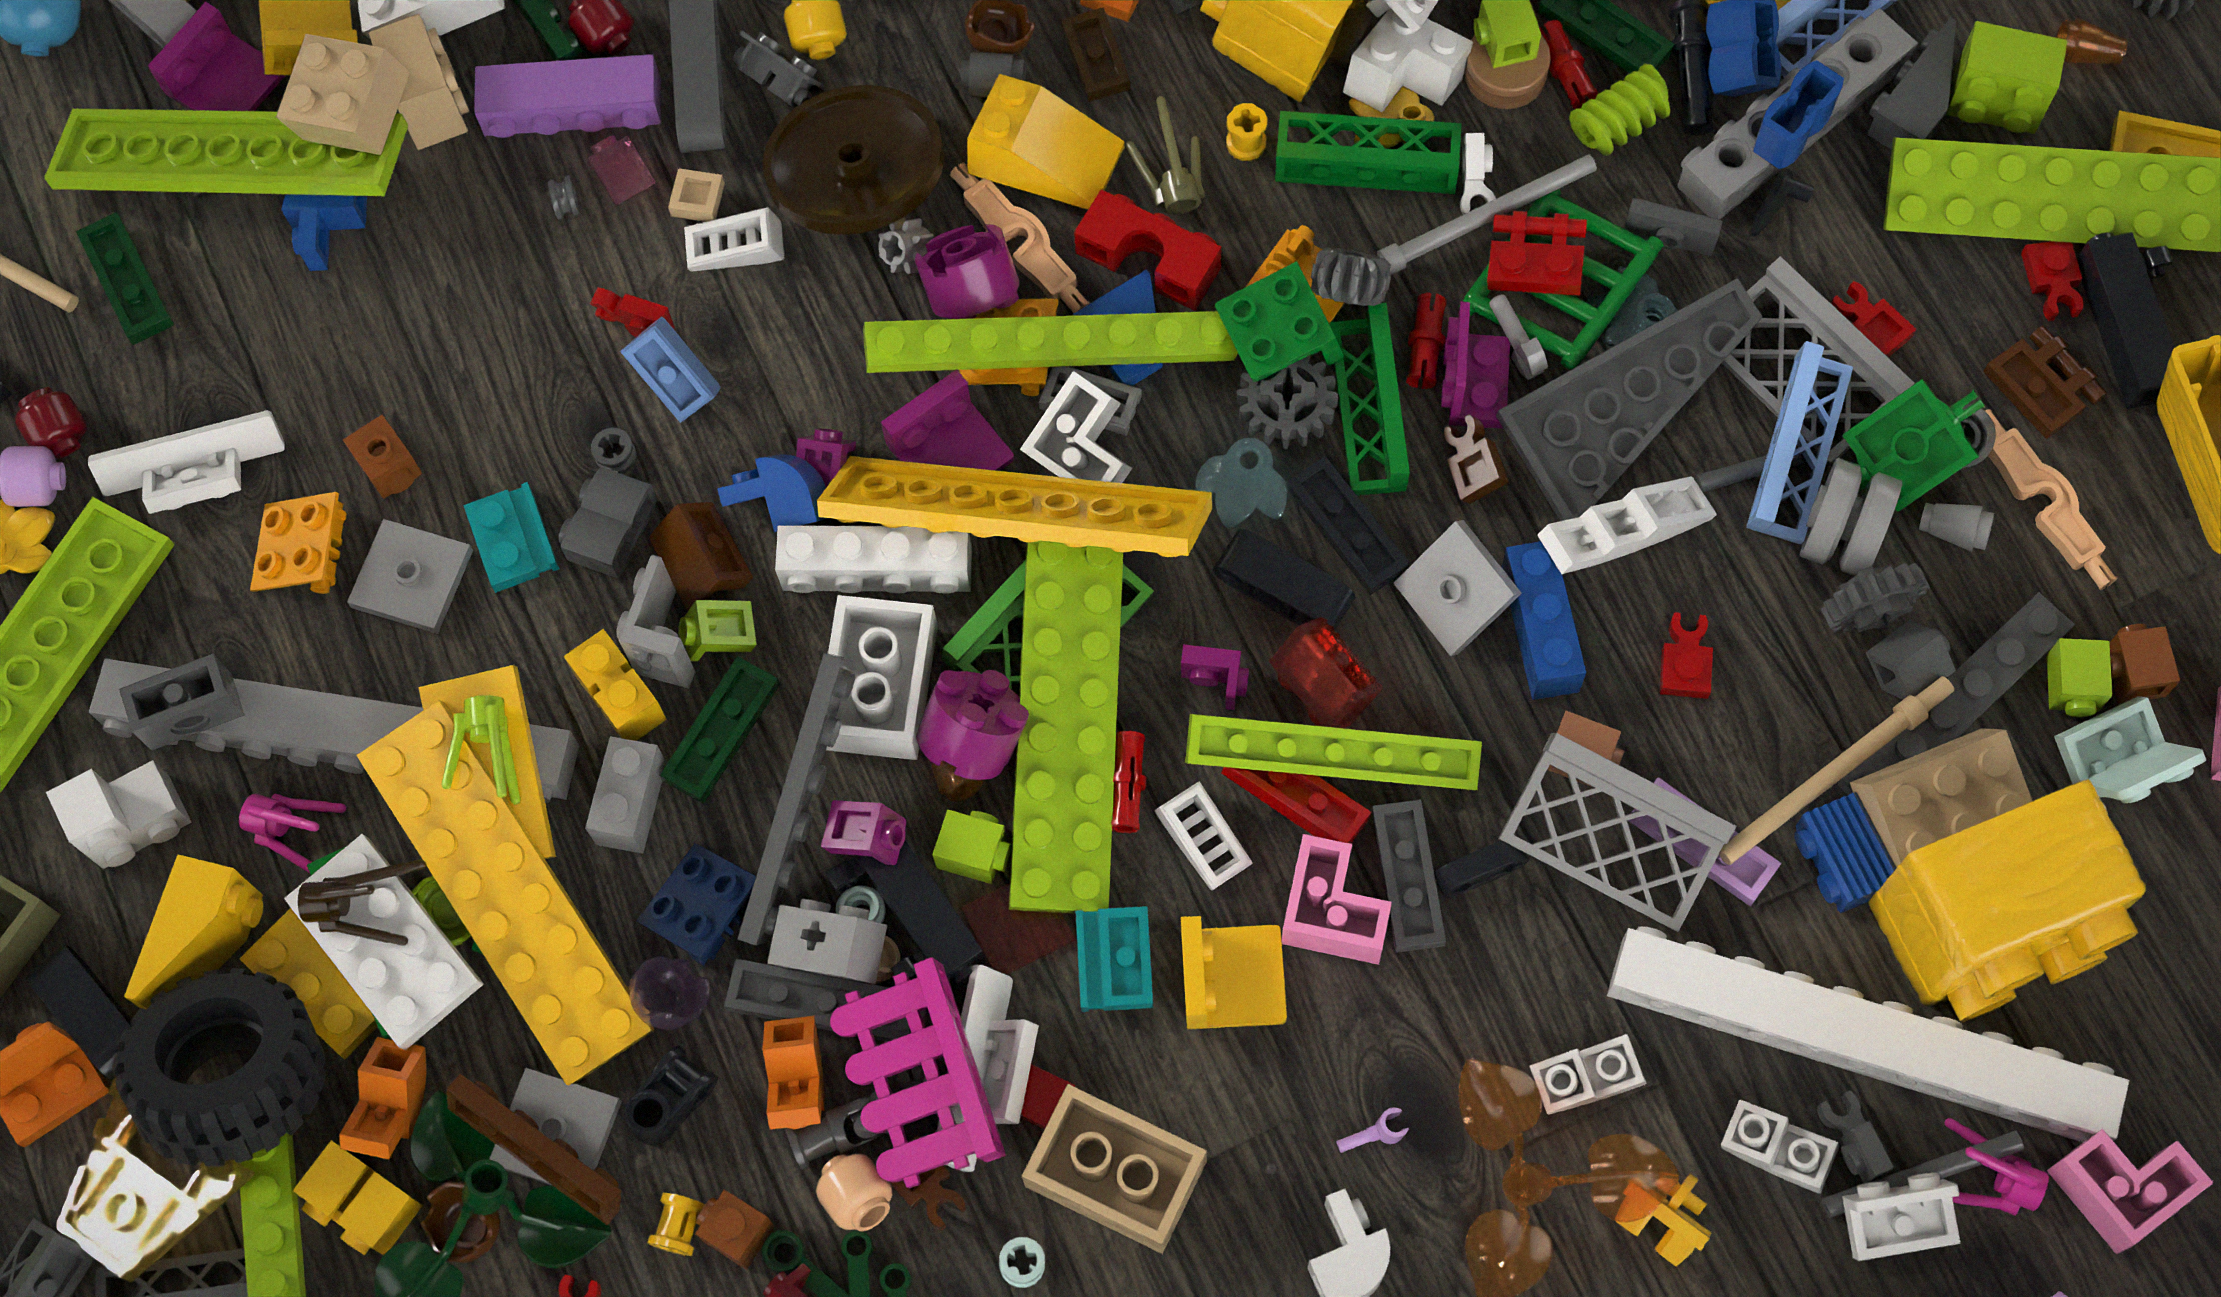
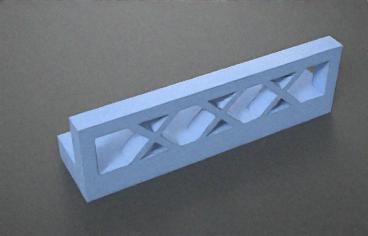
M1791 0L1778 10L1779 30L1776 44L1778 49L1785 44L1805 45L1804 57L1793 65L1779 52L1781 75L1785 77L1793 69L1798 68L1801 70L1804 66L1811 63L1810 61L1817 50L1827 42L1834 45L1839 41L1846 28L1856 18L1862 16L1866 19L1878 8L1884 11L1897 0H1869V7L1864 11L1844 9L1845 0ZM1817 19L1837 20V31L1832 35L1812 34V23Z
M1808 341L1803 344L1795 356L1746 526L1748 529L1800 545L1805 540L1808 529L1806 523L1820 487L1853 370L1852 366L1822 358L1824 346ZM1817 371L1838 376L1835 392L1819 400L1813 390ZM1831 402L1829 413L1827 414L1823 406ZM1815 411L1824 426L1823 434L1821 437L1806 443L1800 430L1804 416ZM1819 445L1815 458L1810 449ZM1803 454L1812 473L1808 481L1794 487L1788 477V472L1792 459ZM1807 489L1804 501H1802L1798 493ZM1789 497L1800 514L1796 529L1774 523L1780 502Z

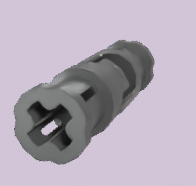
M924 1071L919 1072L918 1079L891 1089L892 1094L926 1082ZM876 1091L869 1098H859L826 1110L825 1117L821 1118V1124L807 1125L800 1129L785 1128L791 1148L801 1170L808 1168L809 1162L836 1150L845 1153L876 1139L882 1134L868 1131L861 1123L863 1108L868 1103L878 1100ZM848 1115H850L854 1123L853 1127L856 1134L849 1132L843 1125Z

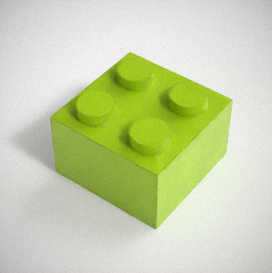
M1976 21L1954 68L1948 110L1945 115L1959 117L1961 120L1969 123L1982 122L2004 127L2006 130L2015 133L2028 132L2035 134L2059 88L2068 40Z

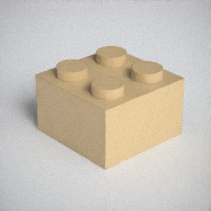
M416 14L368 32L373 46L385 48L410 71L397 109L399 113L403 114L408 124L407 129L417 149L420 150L468 132L462 115L470 111L463 93L457 84L455 72L443 48L436 28L427 30L420 14Z
M306 34L276 118L303 140L381 155L410 71L385 48Z

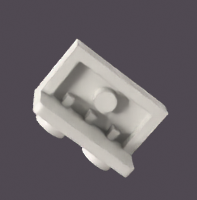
M1924 1173L1908 1177L1909 1185L1889 1188L1888 1182H1871L1858 1185V1194L1842 1196L1853 1258L1861 1261L1960 1244L1952 1197L1959 1196L1957 1184L1940 1179L1939 1173Z

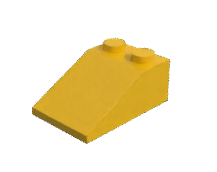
M999 74L967 137V174L1088 210L1100 189L1105 190L1122 154L1125 141L1044 87Z
M177 854L124 997L139 1008L146 1010L152 1005V997L162 990L167 993L178 987L177 981L189 976L192 980L204 977V972L219 969L247 941L251 928H255L258 925L263 913V894L234 868Z

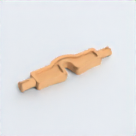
M965 163L958 164L959 170L957 167H954L950 173L951 178L965 191L963 193L965 205L977 217L987 232L985 224H991L1001 228L1006 242L1017 236L1028 238L1013 253L1015 266L1032 280L1049 299H1062L1073 313L1089 305L1090 302L1076 289L1077 278L1074 272L1050 247L1049 235L1042 222L1031 212L1013 206L992 181L987 179L979 181L975 176L967 174Z
M1991 409L1986 410L1985 412L1991 417L1996 430L1995 444L1988 457L2000 471L2013 496L2018 500H2026L2038 494L2047 495L2051 499L2052 504L2048 505L2036 516L2037 528L2059 550L2072 569L2078 570L2084 567L2099 587V590H2103L2106 586L2108 587L2113 584L2118 578L2100 557L2106 549L2105 545L2079 512V501L2070 482L2059 471L2047 464H2043L2016 428L2006 432L1993 415Z

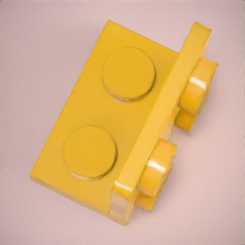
M259 0L265 75H291L306 34L358 43L357 30H352L350 0Z
M1201 916L1181 917L1187 1029L1284 1024L1287 1020L1281 928L1278 925L1202 929Z

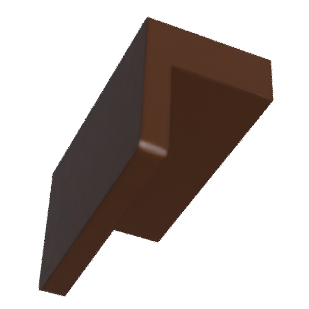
M713 502L677 504L650 534L649 539L657 555L662 558L671 581L687 611H689L696 600H708L715 591L744 589L753 579L748 566Z

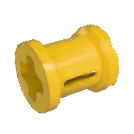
M1242 103L1235 106L1227 116V129L1229 131L1227 135V149L1234 158L1241 161L1257 159L1266 148V135L1264 132L1267 129V116L1264 110L1252 103Z
M662 1193L660 1199L664 1204L655 1235H650L647 1243L668 1252L692 1256L694 1248L690 1245L698 1215L705 1204L688 1197Z

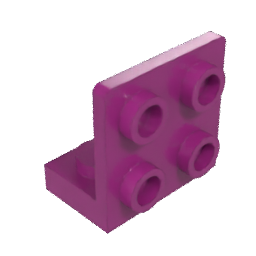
M207 2L196 11L148 65L149 70L167 96L189 110L255 111L286 76L265 75L263 53L233 35L220 11Z
M1460 301L1458 317H1449L1447 338H1445L1443 365H1446L1445 380L1443 379L1441 407L1450 408L1449 425L1467 426L1464 416L1470 414L1478 418L1485 428L1503 429L1496 414L1498 410L1507 406L1510 342L1504 336L1469 334L1470 302Z
M957 369L881 421L886 445L899 461L995 471L1002 470L1014 461L1013 452L971 403L968 382Z

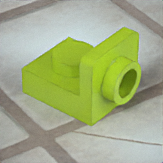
M696 600L686 615L680 619L678 636L683 645L686 646V652L690 661H699L705 652H751L757 645L751 601Z

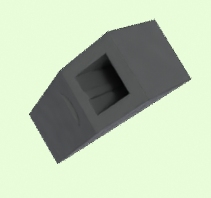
M1950 17L1940 31L1934 28L1931 29L1918 49L1921 56L1915 63L1911 60L1905 62L1893 81L1897 85L1891 94L1883 91L1870 109L1869 115L1874 117L1867 135L1892 150L1893 138L1931 140L1938 132L1949 104L1956 30L1955 19Z

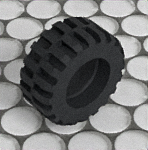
M231 968L230 973L222 974L221 970L218 969L204 972V977L192 980L189 976L177 981L178 987L167 993L164 990L160 991L151 998L152 1005L146 1010L140 1008L130 1022L132 1029H125L117 1046L119 1052H117L114 1059L113 1072L117 1078L115 1084L145 1142L151 1144L154 1151L163 1157L171 1159L175 1157L178 1163L197 1166L199 1161H203L206 1167L225 1166L226 1160L235 1159L237 1163L253 1159L252 1153L263 1148L268 1152L280 1145L279 1138L284 1134L292 1135L303 1123L301 1116L304 1113L310 1115L319 1099L317 1092L322 1090L326 1076L323 1068L326 1063L323 1048L302 1000L298 999L295 991L286 983L277 982L276 977L257 972L255 976H252L250 970ZM242 1049L257 1050L254 1056L241 1069L224 1079L207 1084H185L194 1071L208 1060L220 1054Z

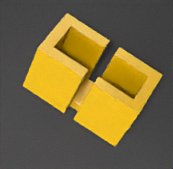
M604 629L564 655L575 677L595 704L601 709L603 715L620 738L637 741L667 720L656 698L635 670L631 668L627 659Z
M332 1140L293 1189V1192L306 1200L301 1207L303 1212L325 1227L331 1219L346 1229L340 1238L363 1255L370 1248L384 1255L394 1245L423 1206L348 1151L340 1149V1146Z

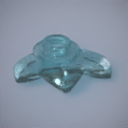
M1620 266L1618 272L1622 274L1627 267ZM1644 274L1606 327L1608 329L1604 337L1605 345L1614 347L1657 323L1647 319L1646 317L1649 315L1657 316L1662 320L1677 312L1672 301L1668 297L1659 294L1657 283L1649 275ZM1608 293L1588 298L1586 303L1598 308Z
M1256 438L1238 440L1230 447L1226 455L1216 456L1207 460L1197 475L1195 489L1216 494V511L1223 525L1228 529L1243 522L1254 512L1256 507L1267 516L1278 520L1281 518L1287 503L1286 482L1272 468L1273 457L1269 447ZM1246 453H1254L1259 459L1258 464L1252 469H1246L1240 463L1241 457Z

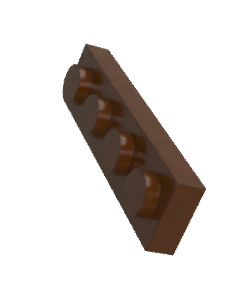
M459 1074L447 1088L448 1109L603 1223L608 1225L620 1211L621 1190L618 1189L619 1184L614 1177L601 1168L592 1170L578 1160L577 1152L565 1141L559 1138L552 1141L538 1131L537 1123L525 1112L519 1109L512 1112L498 1102L497 1094L485 1083L478 1080L472 1083Z

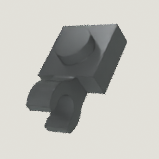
M1851 1090L1841 1096L1847 1108L1845 1116L1834 1114L1827 1101L1822 1102L1817 1107L1818 1116L1824 1125L1843 1133L1844 1136L1841 1138L1844 1146L1841 1147L1842 1156L1847 1167L1854 1175L1860 1174L1863 1182L1867 1183L1884 1177L1894 1168L1870 1120L1867 1122L1864 1120L1859 1099Z

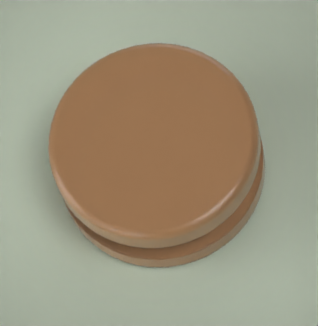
M1542 34L1536 59L1494 69L1486 46H1480L1475 35L1472 37L1471 41H1473L1467 57L1464 74L1469 90L1478 100L1494 108L1514 109L1527 105L1538 97L1545 86L1550 64V50Z

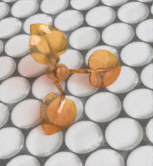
M1469 1059L1465 1062L1459 1083V1105L1463 1124L1470 1137L1487 1150L1495 1151L1502 1149L1513 1138L1514 1153L1510 1159L1512 1167L1504 1174L1502 1188L1506 1198L1515 1204L1514 1209L1520 1214L1518 1219L1508 1210L1496 1209L1482 1214L1472 1223L1466 1238V1256L1474 1280L1476 1297H1514L1530 1289L1545 1275L1552 1260V1240L1544 1229L1534 1225H1527L1530 1219L1528 1206L1545 1201L1550 1196L1553 1187L1593 1182L1591 1197L1596 1208L1611 1220L1633 1222L1653 1213L1679 1182V1172L1665 1152L1651 1142L1630 1134L1609 1135L1592 1144L1588 1153V1161L1592 1173L1552 1177L1550 1171L1544 1165L1537 1162L1525 1163L1523 1161L1524 1138L1520 1132L1533 1128L1537 1124L1542 1111V1098L1536 1083L1525 1072L1512 1066L1477 1059Z

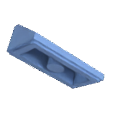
M663 317L657 319L620 351L680 423L712 400L721 388L715 378Z

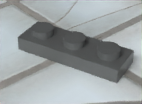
M1421 799L1372 806V817L1386 900L1392 902L1389 918L1395 953L1445 946L1446 938Z

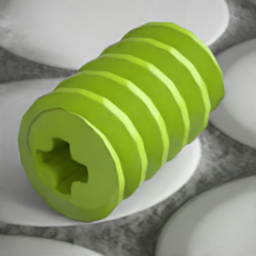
M1644 64L1639 68V71H1633L1627 75L1624 81L1620 80L1613 84L1610 90H1604L1599 93L1596 100L1590 99L1582 105L1581 109L1577 108L1570 112V126L1582 144L1588 148H1596L1601 154L1608 156L1613 153L1612 142L1621 147L1628 141L1627 133L1632 137H1637L1642 133L1641 124L1650 128L1656 124V116L1664 119L1670 115L1671 109L1668 102L1666 83L1652 65Z

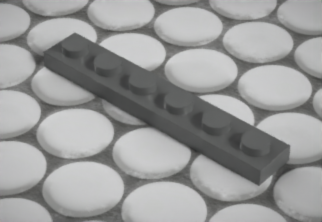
M2038 592L1947 678L1952 683L1954 692L1928 711V719L1913 730L1905 729L1843 777L1838 786L1847 795L1853 793L1850 782L1959 738L2052 649L2059 638H2064L2075 624Z
M823 654L738 940L759 945L768 943L770 936L773 937L784 889L789 890L796 878L798 861H794L793 858L798 842L806 840L811 828L813 816L807 812L812 795H818L825 782L827 767L822 766L827 746L831 748L834 746L840 732L841 719L836 718L841 699L847 700L855 682V672L850 671L853 663L851 659L834 654Z

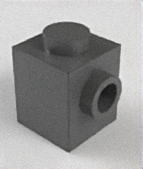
M1908 620L1866 652L1881 690L1902 700L1909 695L1917 696L1941 676L1947 678L1956 671L1949 655L1950 644L1947 638L1938 629L1928 628L1912 620Z

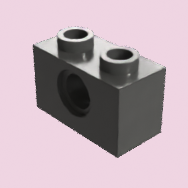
M214 653L119 689L132 733L151 751L245 716L232 673Z

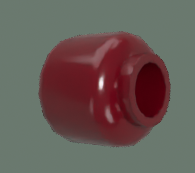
M574 0L569 6L568 10L571 14L568 19V27L592 55H601L608 52L611 56H614L630 44L632 39L629 37V34L633 29L634 19L619 0Z
M45 387L28 394L19 401L18 407L20 409L16 413L14 420L28 446L47 447L52 451L56 459L64 458L80 448L81 445L78 440L86 432L87 425L68 393L53 391L51 387Z

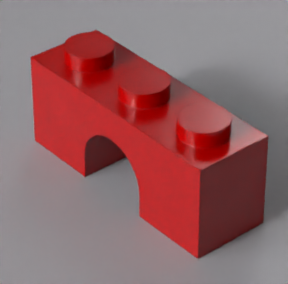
M1100 189L1074 231L1076 254L1115 273L1122 261L1134 252L1145 251L1156 255L1161 261L1155 269V292L1194 311L1198 308L1221 269V246L1217 245L1214 239L1201 232L1192 233L1177 226L1170 217L1162 213L1152 214L1139 208L1134 201L1122 194L1112 195Z

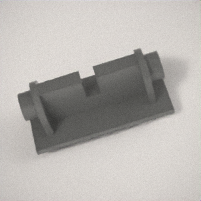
M741 31L740 35L749 40V43L746 47H739L734 53L733 61L737 63V69L763 86L772 73L776 74L768 90L786 101L788 105L796 107L811 99L812 93L809 90L813 84L823 90L826 86L813 77L817 71L813 66L794 55L791 61L787 60L779 54L783 46L760 32L756 39Z

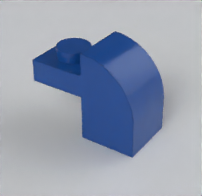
M285 195L281 211L293 229V249L295 254H300L310 271L328 270L330 230L366 228L367 196Z
M778 454L756 458L757 469L731 475L732 485L717 488L722 507L765 496L774 532L778 531V526H801L828 519L818 515L817 500L826 489L822 477L811 464L793 455Z

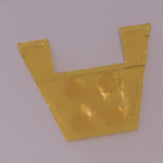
M115 1078L108 1092L109 1095L113 1096V1100L106 1118H98L91 1135L97 1139L87 1166H79L55 1228L120 1278L133 1282L253 1177L255 1172L242 1163H237L232 1158L225 1161V1166L206 1167L204 1162H202L185 1188L181 1189L126 1148L138 1129L115 1084L117 1078Z

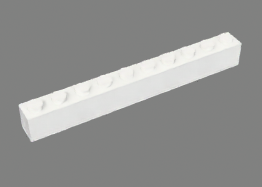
M1638 927L1637 930L1628 928L1621 942L1607 993L1608 997L2080 1142L2086 1141L2102 1129L2112 1141L2117 1139L2129 1080L2114 1076V1070L2108 1066L2091 1062L2083 1063L2081 1066L2063 1060V1054L2053 1049L2034 1047L2032 1050L2012 1045L2013 1039L2000 1033L1983 1032L1982 1035L1963 1030V1024L1954 1019L1933 1017L1930 1020L1914 1015L1912 1008L1901 1003L1886 1001L1881 1005L1864 1000L1863 994L1852 988L1836 986L1831 990L1813 984V978L1802 973L1786 971L1782 975L1766 970L1762 962L1753 958L1737 956L1733 960L1715 954L1716 950L1709 945L1693 941L1686 942V945L1666 939L1667 935L1654 928Z

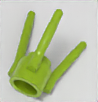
M491 695L474 696L465 699L464 713L454 714V732L441 786L443 789L451 787L465 733H470V740L472 742L490 743L497 796L504 798L507 795V784L511 803L517 805L520 803V794L508 737L504 699Z

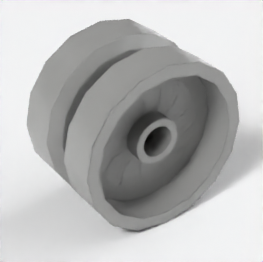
M1836 458L1825 485L1820 486L1806 523L1808 529L1801 547L1800 557L1823 565L1831 559L1839 540L1842 539L1845 541L1839 558L1842 572L1856 576L1857 572L1871 567L1894 513L1903 483L1902 480L1878 472L1871 477L1860 498L1857 497L1863 476L1860 465Z

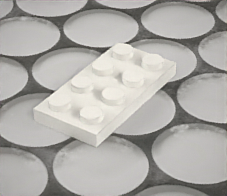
M361 834L303 883L323 882L324 878L344 877L391 865L372 841ZM399 876L359 884L358 886L373 885L375 887L374 893L350 898L348 914L340 916L339 919L343 922L406 936L408 943L405 946L340 932L321 933L318 922L306 923L300 918L297 901L301 885L298 886L284 899L399 1048L403 1050L408 1049L483 985V982Z

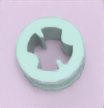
M1017 1237L1007 1242L999 1255V1268L1002 1277L1010 1285L1017 1288H1026L1034 1285L1042 1277L1045 1270V1255L1042 1247L1035 1240L1028 1237ZM1019 1249H1025L1027 1257H1036L1037 1260L1036 1266L1029 1265L1031 1273L1026 1275H1019L1017 1267H1008L1007 1264L1009 1258L1015 1260L1014 1252Z

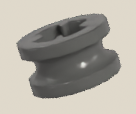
M570 175L564 176V180L560 183L555 182L554 179L548 180L549 193L557 219H564V215L568 212L573 213L574 216L580 215L579 202L572 177Z
M620 428L604 429L592 440L591 453L599 468L602 467L620 474L629 470L635 463L636 449L630 436ZM613 443H619L623 452L619 456L613 453L614 458H608L604 451L605 448L610 446L613 449Z

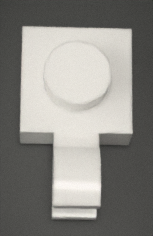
M1466 133L1462 138V184L1464 187L1463 196L1460 201L1462 214L1470 212V200L1474 196L1484 198L1486 203L1496 199L1494 193L1483 182L1485 172H1492L1493 166L1492 144L1484 145V133Z

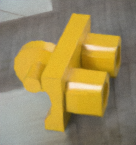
M1665 1172L1655 1185L1672 1197L1670 1200L1635 1176L1623 1192L1627 1197L1622 1202L1615 1218L1618 1224L1636 1236L1639 1235L1652 1216L1668 1226V1231L1659 1241L1655 1250L1675 1266H1678L1695 1248L1701 1251L1712 1233L1679 1208L1682 1204L1699 1216L1707 1203L1690 1192L1699 1180L1691 1173H1689L1682 1184Z

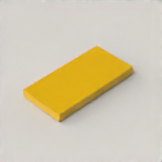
M514 665L419 687L423 710L440 700L445 703L453 717L454 714L464 713V701L467 698L491 695L504 699L508 737L518 781L520 803L517 805L511 803L507 784V795L505 798L545 859L556 857L518 667ZM465 733V736L494 779L490 743L472 742L470 740V733Z

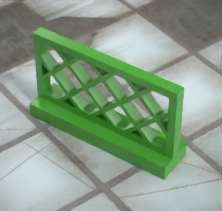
M1026 560L943 647L941 660L954 671L958 669L959 671L980 673L972 664L982 653L1003 652L1004 675L1009 679V688L1012 689V684H1020V676H1011L1009 652L1021 651L1022 643H1009L1008 625L1014 619L1023 618ZM1124 564L1122 582H1125L1138 595L1128 606H1121L1120 629L1154 592ZM1002 633L1003 644H991Z

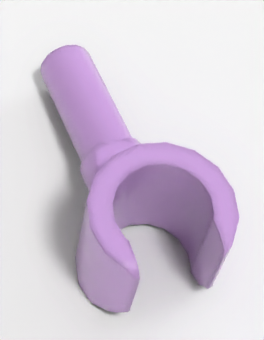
M1389 1108L1384 1111L1375 1125L1366 1128L1364 1131L1337 1140L1336 1143L1340 1153L1370 1141L1381 1140L1387 1144H1395L1400 1141L1409 1128L1403 1129L1400 1132H1391L1387 1128L1385 1121L1399 1116L1402 1110L1399 1108Z

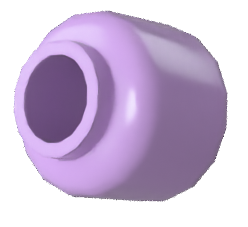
M10 446L1 453L0 496L7 505L13 507L49 506L54 501L57 490L65 489V465L63 462H56L55 456L49 448L43 446Z

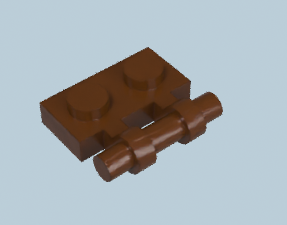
M2042 325L2029 337L2039 348L2036 352L2022 338L1989 362L1983 372L2047 440L2083 413L2086 405L2077 395L2082 393L2092 405H2095L2108 392L2096 381L2098 375L2090 366L2083 367L2069 353L2067 349L2070 345L2060 335L2054 337ZM2053 363L2068 380L2064 382L2048 365Z

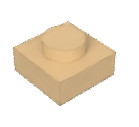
M678 168L668 206L671 217L704 222L716 220L725 185L723 176Z

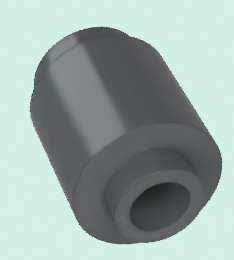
M971 52L970 60H962L961 87L968 88L970 97L987 98L999 74L1026 81V60L1016 59L1015 54Z

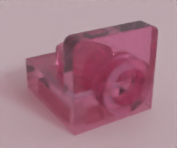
M611 135L591 147L594 155L588 158L587 164L591 170L595 171L616 207L656 184L628 135L617 141L614 135Z

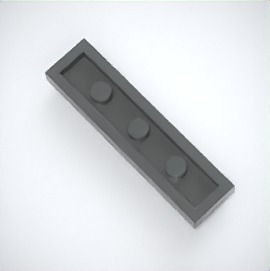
M735 959L724 1007L729 1012L771 1020L815 1016L816 1028L833 1031L830 1025V1018L835 1009L848 1004L845 994L857 990L860 992L861 998L888 989V987ZM928 1009L920 1012L924 1026L927 1021ZM906 1017L872 1030L875 1040L886 1042L911 1033Z

